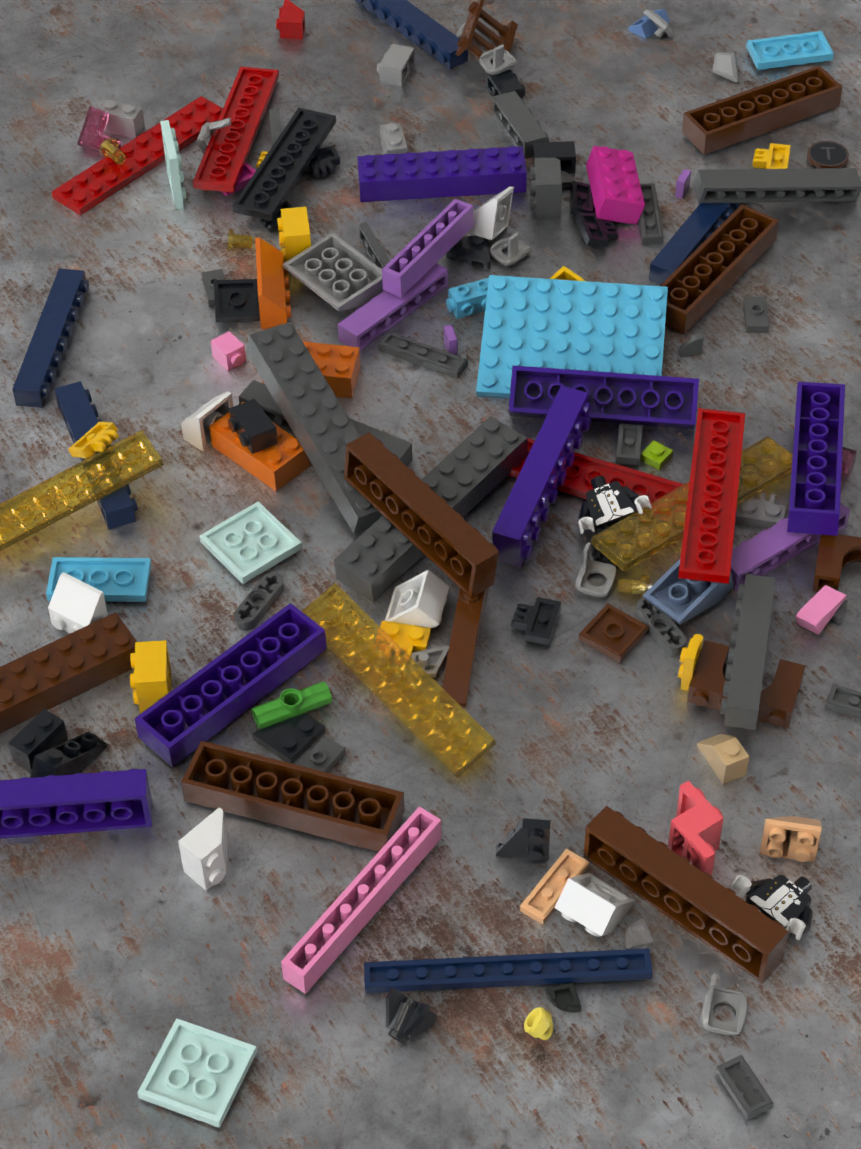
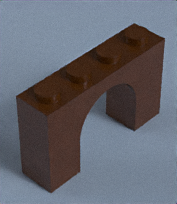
M837 534V536L820 535L812 591L819 592L825 585L838 591L841 571L849 564L861 562V537Z
M707 640L704 641L689 685L687 702L716 710L721 709L722 698H728L723 696L724 682L726 681L723 674L728 662L730 646ZM780 659L773 682L769 687L761 690L757 720L774 726L789 728L803 682L806 665Z

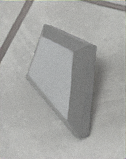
M646 9L644 11V14L658 27V30L654 33L658 38H661L664 33L671 39L675 37L674 29L652 10Z
M716 52L712 72L738 84L739 76L736 55L733 53Z
M449 645L413 652L410 676L436 678L448 655Z

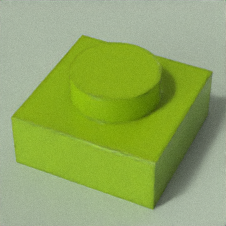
M653 440L641 453L640 460L660 470L673 457V450Z

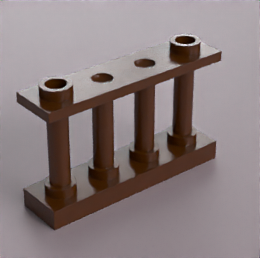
M484 0L473 1L468 8L469 14L462 36L457 42L456 55L460 56L467 50L479 59L483 52L471 44L472 40L486 51L495 48L478 35L475 29L492 40L496 47L503 44L504 49L510 53L518 24L512 20L507 26L505 24L502 25L482 10ZM479 17L497 30L499 36L478 20Z

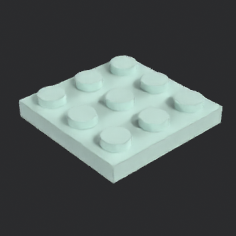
M169 120L160 121L167 174L175 209H183V200L187 198L185 187H183L184 175L181 170V154L179 153L175 128H170Z
M259 501L199 536L200 542L242 584H245L302 549V542Z
M176 1018L138 1091V1097L144 1101L220 1128L257 1053V1048L254 1045Z

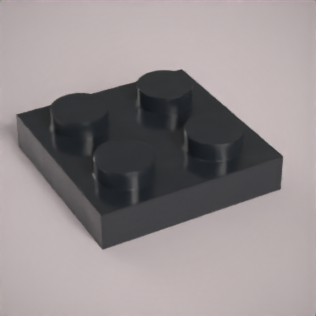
M257 279L214 280L216 322L260 321Z

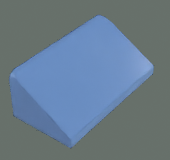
M665 9L653 10L667 23L670 22ZM645 15L630 25L628 30L646 39L658 30V27Z

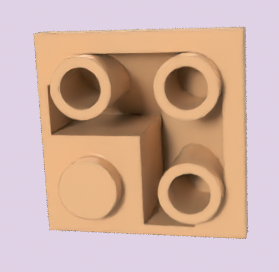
M797 816L765 819L760 855H767L772 858L795 859L799 862H815L822 830L821 821Z

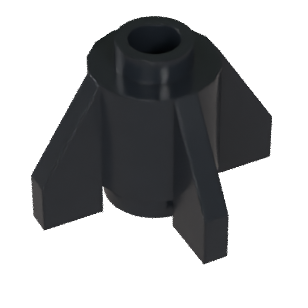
M394 988L390 989L386 997L385 1027L390 1030L388 1035L399 1042L404 1043L405 1039L412 1040L432 1027L437 1015L429 1011V1005L417 1002Z

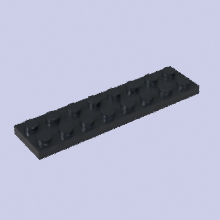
M298 107L233 204V212L273 221L336 124V116Z

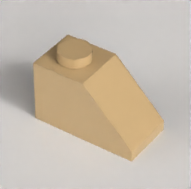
M718 734L697 743V747L723 785L747 775L749 755L736 737Z

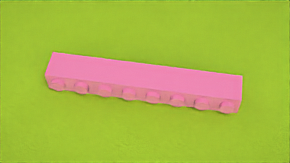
M421 807L415 810L281 961L283 980L305 994L311 989L441 840V819Z

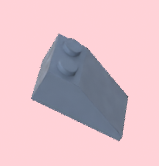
M679 559L643 594V597L681 625L716 605L734 587L731 571L729 584L678 578Z

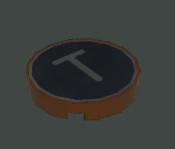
M819 141L809 147L807 161L811 166H816V169L841 168L847 165L849 153L843 145L837 142Z

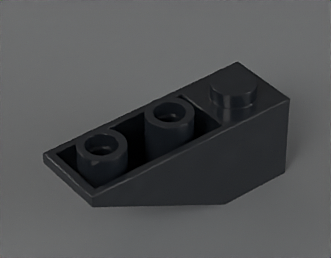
M90 732L79 735L35 755L30 778L81 773L108 744Z

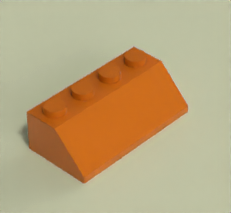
M255 238L261 329H269L287 323V318H291V305H286L291 303L290 290H285L290 289L289 276H285L289 275V272L283 268V264L286 263L283 261V253L263 239Z

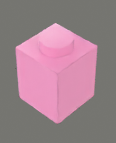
M228 331L211 340L212 357L227 371L246 362L245 345L231 332Z

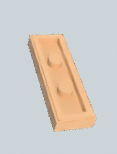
M566 848L520 905V912L543 925L556 908L554 907L568 878L583 875L589 868V861Z

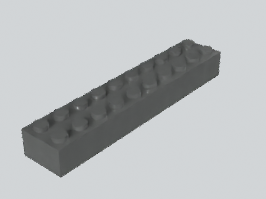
M288 322L250 334L246 348L247 355L353 533L369 528L382 514L344 479L346 444L359 438L360 435L292 323Z
M490 416L433 468L422 481L427 483L440 498L445 499L454 511L464 517L511 473V469L516 468L521 463V460L527 458V437ZM382 515L334 560L336 579L371 602H374L414 565L424 553Z

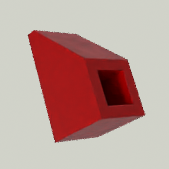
M284 0L283 7L279 9V18L276 20V30H279L280 38L303 39L306 29L305 12L290 0Z

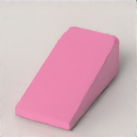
M825 585L796 614L797 624L819 635L847 596Z

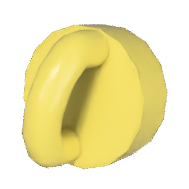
M542 1007L532 1010L524 1022L525 1032L534 1038L548 1040L553 1033L551 1013Z

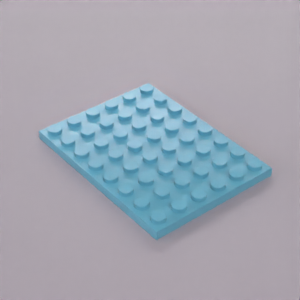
M489 275L476 396L510 398L512 365L662 376L668 287Z

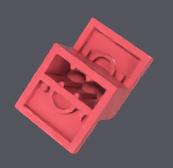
M689 780L680 785L676 817L671 820L668 847L680 857L687 858L693 866L703 873L705 872L712 876L715 851L719 849L724 818L721 811L717 807L712 806L705 798L704 793L699 788H695Z

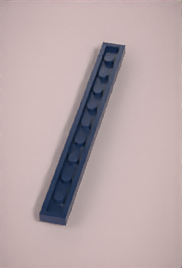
M649 948L364 962L365 993L389 992L391 988L404 992L566 984L571 982L652 979L653 975Z

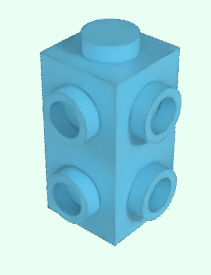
M489 278L448 289L446 305L448 310L453 312L456 319L485 311Z

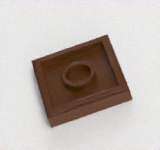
M607 603L579 633L578 640L621 663L647 635L649 626Z

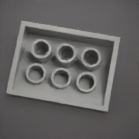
M333 232L283 264L284 269L338 311L360 308L384 291L382 269Z

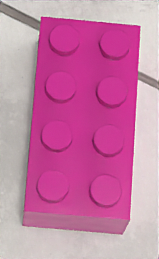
M593 146L586 163V169L597 218L637 225L645 203L633 152L611 149L606 146Z

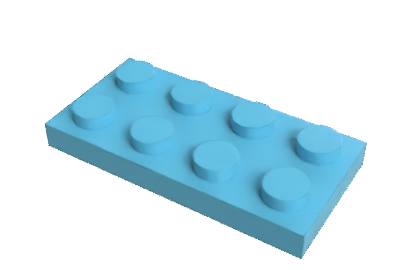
M822 31L748 40L746 48L757 70L833 60L834 56Z
M53 557L46 591L47 601H51L59 577L64 572L102 591L106 602H146L152 566L151 558Z

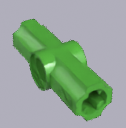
M322 681L301 690L295 688L286 689L280 694L279 698L251 708L258 729H263L332 703V696L326 682Z

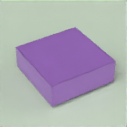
M684 169L677 179L676 198L683 199L690 188L691 170Z
M443 326L445 348L447 352L457 355L458 339L453 326Z

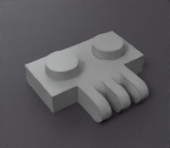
M752 490L750 500L738 499L735 523L770 528L777 524L779 520L784 519L786 506L774 504L776 494L771 493L769 500H766V492H761L759 499L756 498L757 491Z

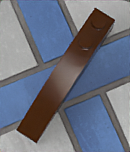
M460 588L446 662L441 704L462 707L467 705L489 588L473 598H470Z

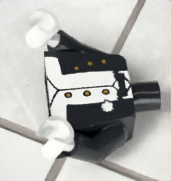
M604 476L593 478L591 480L593 490L586 493L587 500L582 503L578 521L580 533L584 534L583 531L586 529H591L592 532L597 533V529L599 527L603 529L606 524H608L609 528L612 527V524H616V528H619L620 525L626 526L637 522V509L639 514H642L643 508H652L648 496H640L628 487H622L618 481L607 484Z
M738 875L731 884V888L740 890L738 892L740 898L747 895L746 902L748 904L755 905L764 915L773 921L780 922L789 931L787 942L793 934L796 935L795 939L800 940L803 934L810 931L813 912L810 908L811 897L807 893L812 889V885L807 878L801 876L793 883L784 875H778L773 879L768 878L757 881H750L747 877Z

